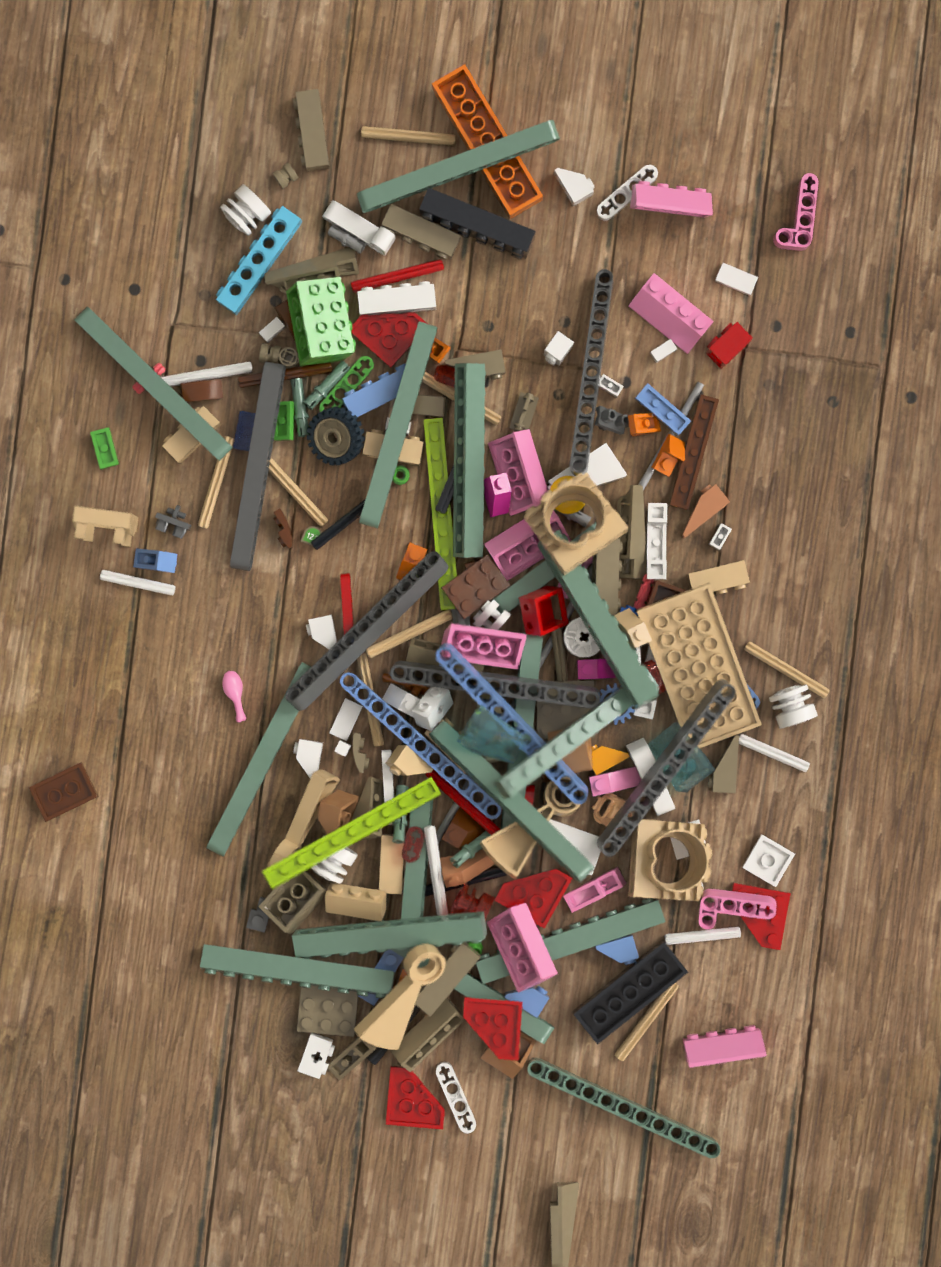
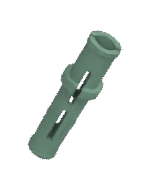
M341 360L319 386L314 387V391L303 401L310 410H313L323 398L325 399L327 393L350 370L348 364Z
M302 378L290 380L295 408L294 420L297 423L298 437H306V435L310 434L307 432V428H309V414H307L306 405L303 403L305 397Z
M396 786V796L407 791L408 786ZM406 815L392 822V826H394L393 843L402 844L405 842Z
M485 831L470 844L464 845L461 851L450 858L451 863L455 861L453 866L458 868L466 860L475 857V853L482 849L481 841L491 835Z

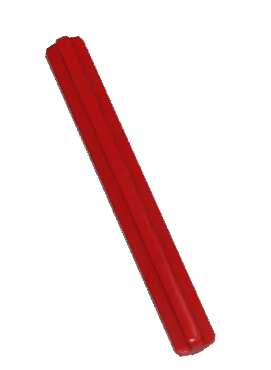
M438 259L352 281V291L355 293L361 291V288H375L444 270L443 261Z
M434 769L432 772L425 773L428 778L432 777L435 784L490 835L500 831L498 826Z

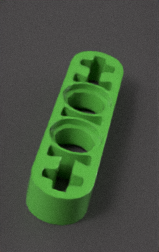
M362 356L356 361L321 402L320 412L325 410L323 407L325 404L330 405L332 403V400L329 399L331 396L336 402L340 403L338 406L334 403L332 408H341L344 405L341 399L336 398L335 392L338 389H344L346 392L352 389L356 391L374 369V362L370 357ZM368 360L370 361V368H364L362 373L365 375L361 377L359 372L355 371L354 369L357 367V369L360 370L362 367L361 362H367ZM352 374L357 375L359 378L358 383L355 385L348 383V377Z

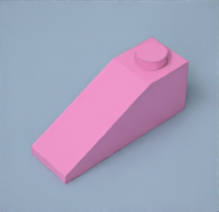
M636 766L588 776L592 796L636 787L642 781Z

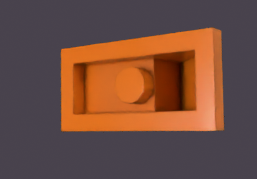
M435 338L429 358L435 364H439L450 350V347Z
M652 413L628 415L632 436L661 432L659 419Z
M668 434L651 468L670 477L677 461L685 460V442Z
M409 543L396 579L402 580L425 557L428 549Z

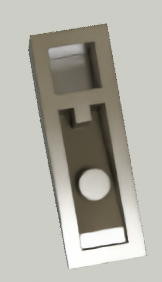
M502 350L445 360L446 367L454 369L456 363L485 364V378L491 377V380L501 379L502 375L506 374Z
M738 735L732 736L714 767L712 776H708V788H711V792L736 793Z
M368 777L352 821L383 804L382 780ZM382 828L363 838V840L382 837Z
M357 1036L329 1063L328 1069L340 1081L371 1054L377 1046L369 1044Z

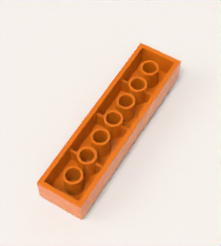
M465 64L432 83V90L468 150L507 136ZM520 156L480 170L509 220L543 201L541 191Z

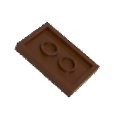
M487 554L441 587V589L460 616L465 619L488 600L490 601L509 587L510 584Z
M82 762L29 787L45 822L98 797Z

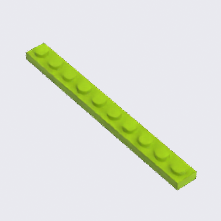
M443 418L424 419L435 552H438L448 564L447 572L438 580L441 610L455 609V607L441 589V587L457 576L456 560L453 557L451 505L449 504L445 514H440L435 510L448 479Z
M432 777L270 866L263 870L262 873L271 889H274L441 795V792Z

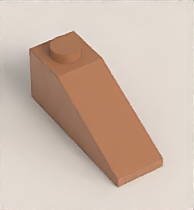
M709 484L701 491L703 495L699 497L681 535L683 539L730 503L716 484L713 487Z
M483 849L475 853V857L466 860L458 868L453 866L455 861L452 863L450 861V858L454 855L440 858L446 888L465 884L495 865Z

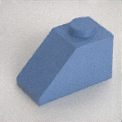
M136 548L133 567L175 573L177 554Z
M632 934L595 946L596 950L619 963L624 962L625 965L636 962L635 959L639 958Z
M533 986L519 993L516 989L507 991L504 994V998L509 1001L522 1002V1009L536 1018L549 1000L548 991L540 986L537 988Z

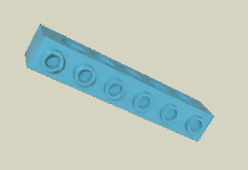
M284 206L280 210L277 208L274 211L271 223L269 225L266 224L260 232L262 235L259 240L253 241L249 248L251 250L247 256L244 255L240 259L237 271L231 272L227 278L229 282L225 288L222 286L216 294L217 302L236 316L262 281L265 273L269 271L303 223L301 218ZM279 224L285 226V230L281 233L275 231V227ZM267 240L274 241L273 247L269 249L264 247V243ZM260 255L263 257V261L260 264L253 263L255 256ZM245 271L252 272V276L248 280L242 279V274ZM233 287L241 288V292L238 295L231 294Z

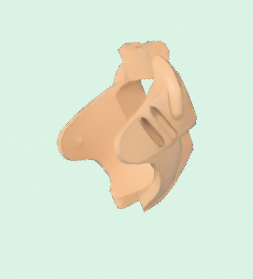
M607 793L602 797L598 796V800L592 806L595 821L604 827L608 826L626 802V800L617 797L614 793ZM606 800H611L605 813L601 816L599 812ZM630 812L627 817H632V813Z

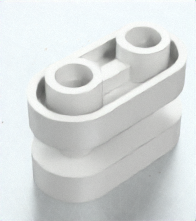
M488 600L481 608L483 612L479 610L473 617L475 620L473 625L479 628L483 625L487 629L499 630L511 614L506 610L501 614L496 610L500 604L495 600L492 602ZM490 615L496 619L494 623L488 620Z

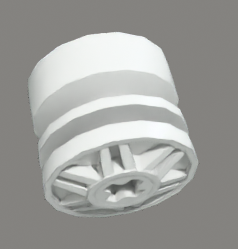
M242 184L234 192L239 201L236 203L228 198L227 202L232 208L229 209L225 204H222L220 208L227 220L237 230L249 236L252 232L247 225L249 224L256 229L257 226L253 219L256 217L263 222L271 214V211L247 186Z
M580 617L572 620L566 626L563 633V641L566 649L572 655L589 657L600 650ZM581 632L589 634L587 642L579 640Z
M794 685L782 689L769 697L770 702L779 700V704L772 706V709H782L783 711L776 716L779 729L818 716L814 704H804V701L811 697L810 694L801 695V692L808 690L807 685Z
M347 847L311 868L321 877L341 884L344 879L337 873L347 874L342 864L352 866L358 854Z

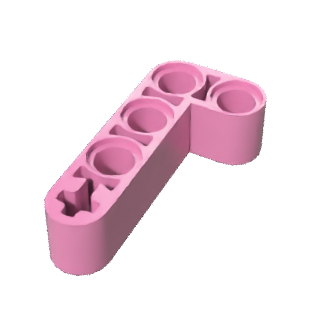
M805 174L800 180L794 229L782 228L778 230L773 239L776 247L803 251L811 244L818 190V178L814 174ZM807 180L812 184L808 192H806L807 184L805 183ZM802 199L810 200L811 206H804ZM800 218H807L809 225H802ZM780 234L786 235L788 242H781L778 236ZM799 236L805 237L807 244L801 245L797 238Z
M706 889L701 897L698 921L700 927L708 930L715 926L717 913L771 919L776 914L777 905L775 899L770 896ZM710 897L714 899V902L709 903L705 899ZM731 900L734 904L726 905L724 901ZM749 902L753 906L747 908L743 904ZM708 915L712 917V920L707 921L703 917Z

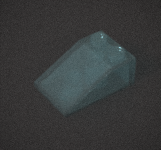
M480 706L469 719L457 742L473 753L514 764L529 739L486 708Z
M677 722L648 743L656 760L681 729ZM697 746L671 780V783L677 792L687 793L715 771L706 755ZM681 749L676 750L674 756L680 754ZM665 765L663 771H666L669 765Z

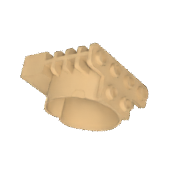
M580 473L569 481L567 479L563 480L557 485L558 488L553 492L549 490L541 496L542 499L539 506L536 508L532 506L525 511V522L528 523L538 540L541 541L544 548L550 553L552 560L564 576L628 531L626 523L617 511L613 510L588 473L584 475ZM576 500L585 503L592 509L596 517L595 530L582 534L577 543L561 540L551 530L550 518L552 512L559 504L565 501Z
M642 819L632 832L628 896L700 901V898L703 896V886H701V883H707L711 875L709 859L712 857V849L710 844L704 843V840L707 838L705 825ZM665 837L679 840L686 847L689 854V867L686 874L674 883L658 881L653 872L654 864L657 861L655 845L661 838Z

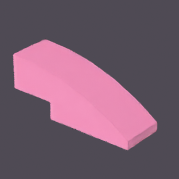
M616 867L563 895L573 913L624 887L627 883L619 868Z

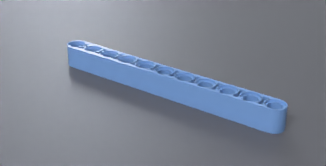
M444 643L438 648L436 653L437 661L528 756L535 749L540 748L546 743L453 645ZM447 650L451 656L443 657L441 651ZM461 664L464 670L459 672L454 668V665ZM474 678L478 684L470 685L468 679ZM487 692L491 698L486 700L482 698L481 693ZM500 706L504 709V712L497 713L494 708ZM513 720L517 722L518 726L510 727L508 721ZM527 734L531 737V740L524 741L521 736ZM562 759L556 763L558 766L556 769L549 768L544 772L573 803L579 805L587 800L588 787ZM567 776L571 781L565 783L561 780V777ZM576 790L583 791L584 795L579 797L576 796L574 792Z
M348 672L342 675L340 684L351 696L489 819L499 817L501 807L478 784L355 674ZM348 675L354 678V684L350 687L346 686L343 682L344 678ZM364 688L369 692L367 699H360L358 697L360 689ZM379 701L383 704L381 712H375L372 709L374 702ZM388 715H396L398 721L395 725L387 723L386 718ZM404 727L412 730V735L409 738H404L401 735V730ZM418 740H423L426 743V748L422 751L415 748V743ZM432 753H437L441 757L440 761L436 764L429 760ZM452 766L455 769L454 775L446 776L444 774L445 767ZM461 779H467L469 786L466 789H461L458 786V782ZM481 792L483 794L482 801L475 802L472 798L473 794ZM489 805L497 806L498 811L496 814L490 815L487 813Z

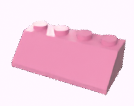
M638 181V184H634L632 187L630 204L632 209L704 218L712 216L711 193H706V189L695 188V191H689L685 186H676V189L668 188V184L657 183V186H650V182Z
M655 273L629 304L632 310L669 340L671 339L686 354L691 351L714 322Z
M530 430L514 432L489 442L488 445L497 475L507 473L512 490L509 507L510 516L525 512L532 506H535V508L539 506L542 499L541 496L548 491Z
M553 511L550 518L552 532L560 530L562 534L567 536L570 542L571 539L555 511ZM524 519L484 544L507 581L544 558L537 546L539 540L536 534L530 529L531 527Z
M450 624L444 631L441 645L444 643L453 645L469 663L518 670L527 635ZM441 651L443 657L451 656L449 651Z
M526 903L511 907L487 921L518 993L558 974Z
M755 1025L745 1026L744 1030L736 1031V1028L725 1029L724 1033L709 1031L704 1036L689 1034L687 1038H683L685 1058L689 1068L766 1056L761 1030L755 1028Z

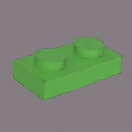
M292 401L280 402L274 436L275 441L294 440V402Z
M107 427L90 432L100 469L119 465L110 428Z

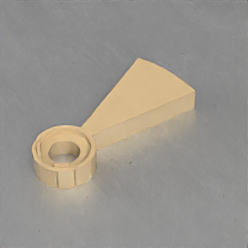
M325 770L313 772L286 838L276 848L271 860L268 862V868L301 850L302 843L318 818L319 811L317 807L319 802L333 793L340 781L338 777Z
M567 776L561 777V780L565 783L571 781ZM552 780L544 791L543 800L545 806L537 810L548 821L553 814L561 817L569 816L576 812L581 805L575 804L572 801L568 804L559 803L555 798V791L559 787ZM581 790L574 792L576 796H583V791ZM515 822L482 840L480 845L488 857L502 871L516 879L537 842Z
M418 945L408 952L404 960V969L407 975L354 1028L360 1039L377 1047L399 1050L421 986L433 983L444 972L445 960L434 945ZM427 958L430 959V962L427 964V966L423 968H417L418 964L422 960H425Z

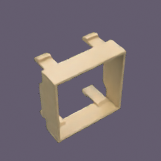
M75 506L73 515L74 527L76 528L75 538L93 542L95 527L115 529L113 543L131 547L132 536L137 532L139 517L131 513Z

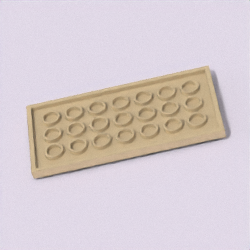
M710 583L636 610L652 639L648 643L680 728L716 681L726 680L735 688L734 698L695 750L762 725ZM727 687L722 689L721 694L727 691ZM716 702L712 703L709 709H713ZM704 718L698 721V725L703 723ZM692 734L687 735L686 740H690Z

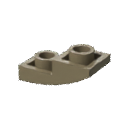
M418 395L412 414L444 416L446 397Z
M354 732V759L359 773H364V769L369 767L370 758H366L367 753L359 752L360 749L364 748L365 738H361L362 733Z

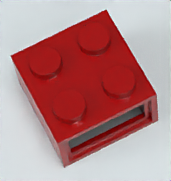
M738 322L734 325L732 323L728 324L720 333L722 336L720 338L716 336L706 346L708 348L706 354L720 369H723L753 339Z
M545 586L519 597L525 634L543 636L569 624L562 587ZM558 594L562 620L554 619L550 596Z

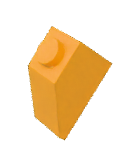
M595 744L592 746L593 771L595 775H598L630 756L626 752L605 746L598 747Z

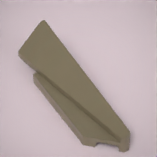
M347 247L266 272L265 283L266 285L272 284L278 287L279 291L286 294V291L298 281L359 274L355 250Z
M630 485L628 493L625 496H621L617 501V513L628 526V531L619 537L623 544V550L619 556V559L622 561V570L619 572V578L643 579L644 575L647 574L643 486Z
M557 1182V1202H550L551 1267H568L579 1190L578 1182Z

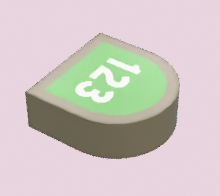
M315 526L308 527L303 533L301 542L311 545V541L318 537L322 531Z

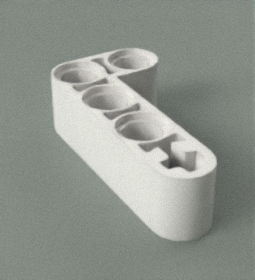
M334 200L331 201L322 216L331 224H335L342 230L350 232L382 255L387 254L395 241V235L384 227H377Z
M644 738L626 745L641 780L655 763L653 754ZM658 780L653 781L651 787L655 786ZM667 787L653 804L657 816L675 809Z

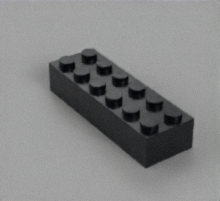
M431 188L427 189L420 206V216L424 219L441 224V227L450 231L451 229L456 230L462 237H473L479 244L486 245L488 243L493 245V249L504 253V250L508 251L516 259L527 258L535 239V230Z
M662 939L637 959L636 962L628 966L572 1011L573 1015L598 1045L686 975L688 971Z

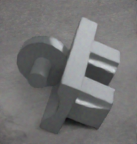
M602 406L596 408L597 418L595 425L603 431L609 430L620 435L625 433V428L629 427L628 415L620 414L611 408L608 409Z
M179 505L176 506L175 510L168 507L166 513L171 514L172 517L158 512L155 516L157 518L156 530L166 533L169 523L173 524L175 528L172 535L183 539L187 530L190 531L192 525L177 520L178 517L182 519L186 517L185 513L180 512L181 506Z

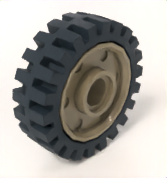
M331 407L319 412L312 418L313 420L309 423L310 427L307 428V432L310 433L307 435V440L311 441L308 443L309 448H314L311 452L313 455L318 454L316 457L318 460L323 459L322 462L325 464L329 463V465L338 466L353 460L360 454V449L364 446L362 442L365 441V436H362V434L365 432L364 429H360L361 421H356L358 417L356 415L352 416L353 412L350 410L346 411V408Z

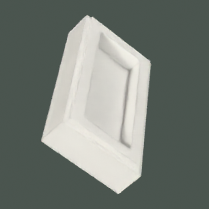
M722 263L715 281L750 296L758 277Z
M345 698L330 730V734L347 741L363 706Z

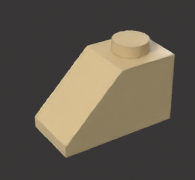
M629 608L614 615L618 620L620 631L627 635L629 639L628 644L631 649H635L652 640L644 622Z
M398 745L385 763L396 776H408L433 771V768L407 745Z

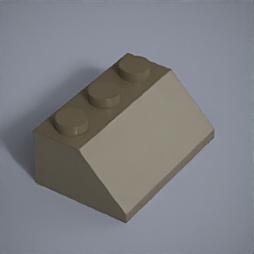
M304 871L277 886L259 905V908L285 933L292 935L325 898L327 888L309 872Z

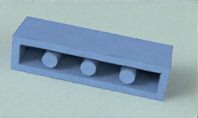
M404 363L396 367L397 372L391 375L389 372L378 376L379 381L372 383L370 380L362 384V389L357 392L352 389L344 393L345 397L341 400L346 410L353 412L352 416L356 415L358 417L395 399L406 364Z

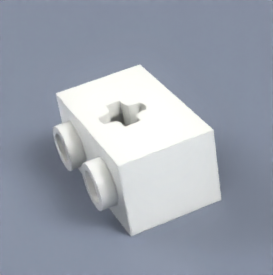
M558 331L544 350L545 360L553 366L555 364L559 366L572 349L574 342Z
M432 686L428 689L412 710L418 726L430 731L435 729L453 705L450 691L446 688Z
M311 1033L298 1072L320 1079L321 1074L325 1075L329 1065L325 1063L327 1056L332 1057L335 1048L332 1045L333 1039ZM320 1052V1057L322 1058H319L317 1061L312 1054Z

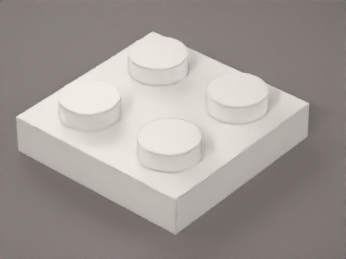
M761 834L742 868L776 887L795 854Z

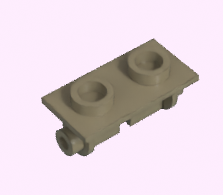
M520 393L510 429L516 431L529 429L539 400L538 397L530 393Z

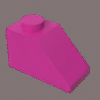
M507 473L484 479V496L490 518L509 513L512 490Z
M606 659L577 660V680L616 678Z

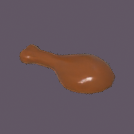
M387 673L382 675L383 682L402 685L411 691V694L414 696H418V694L425 695L431 687L397 682Z

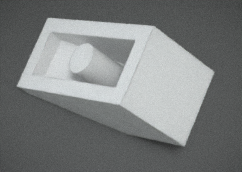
M560 168L555 169L554 175L573 206L593 195L595 186L590 178L586 179L584 174Z
M332 615L309 619V624H306L308 636L312 635V639L331 649L338 642Z
M392 683L382 698L386 703L413 718L412 710L421 700Z
M299 739V743L295 742L294 754H297L296 759L311 779L313 772L319 770L323 743Z

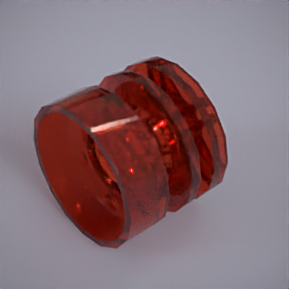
M465 883L464 887L457 893L450 914L484 911L486 920L495 896L483 892L478 899L475 897L477 888L474 887L469 895L467 891L470 885Z

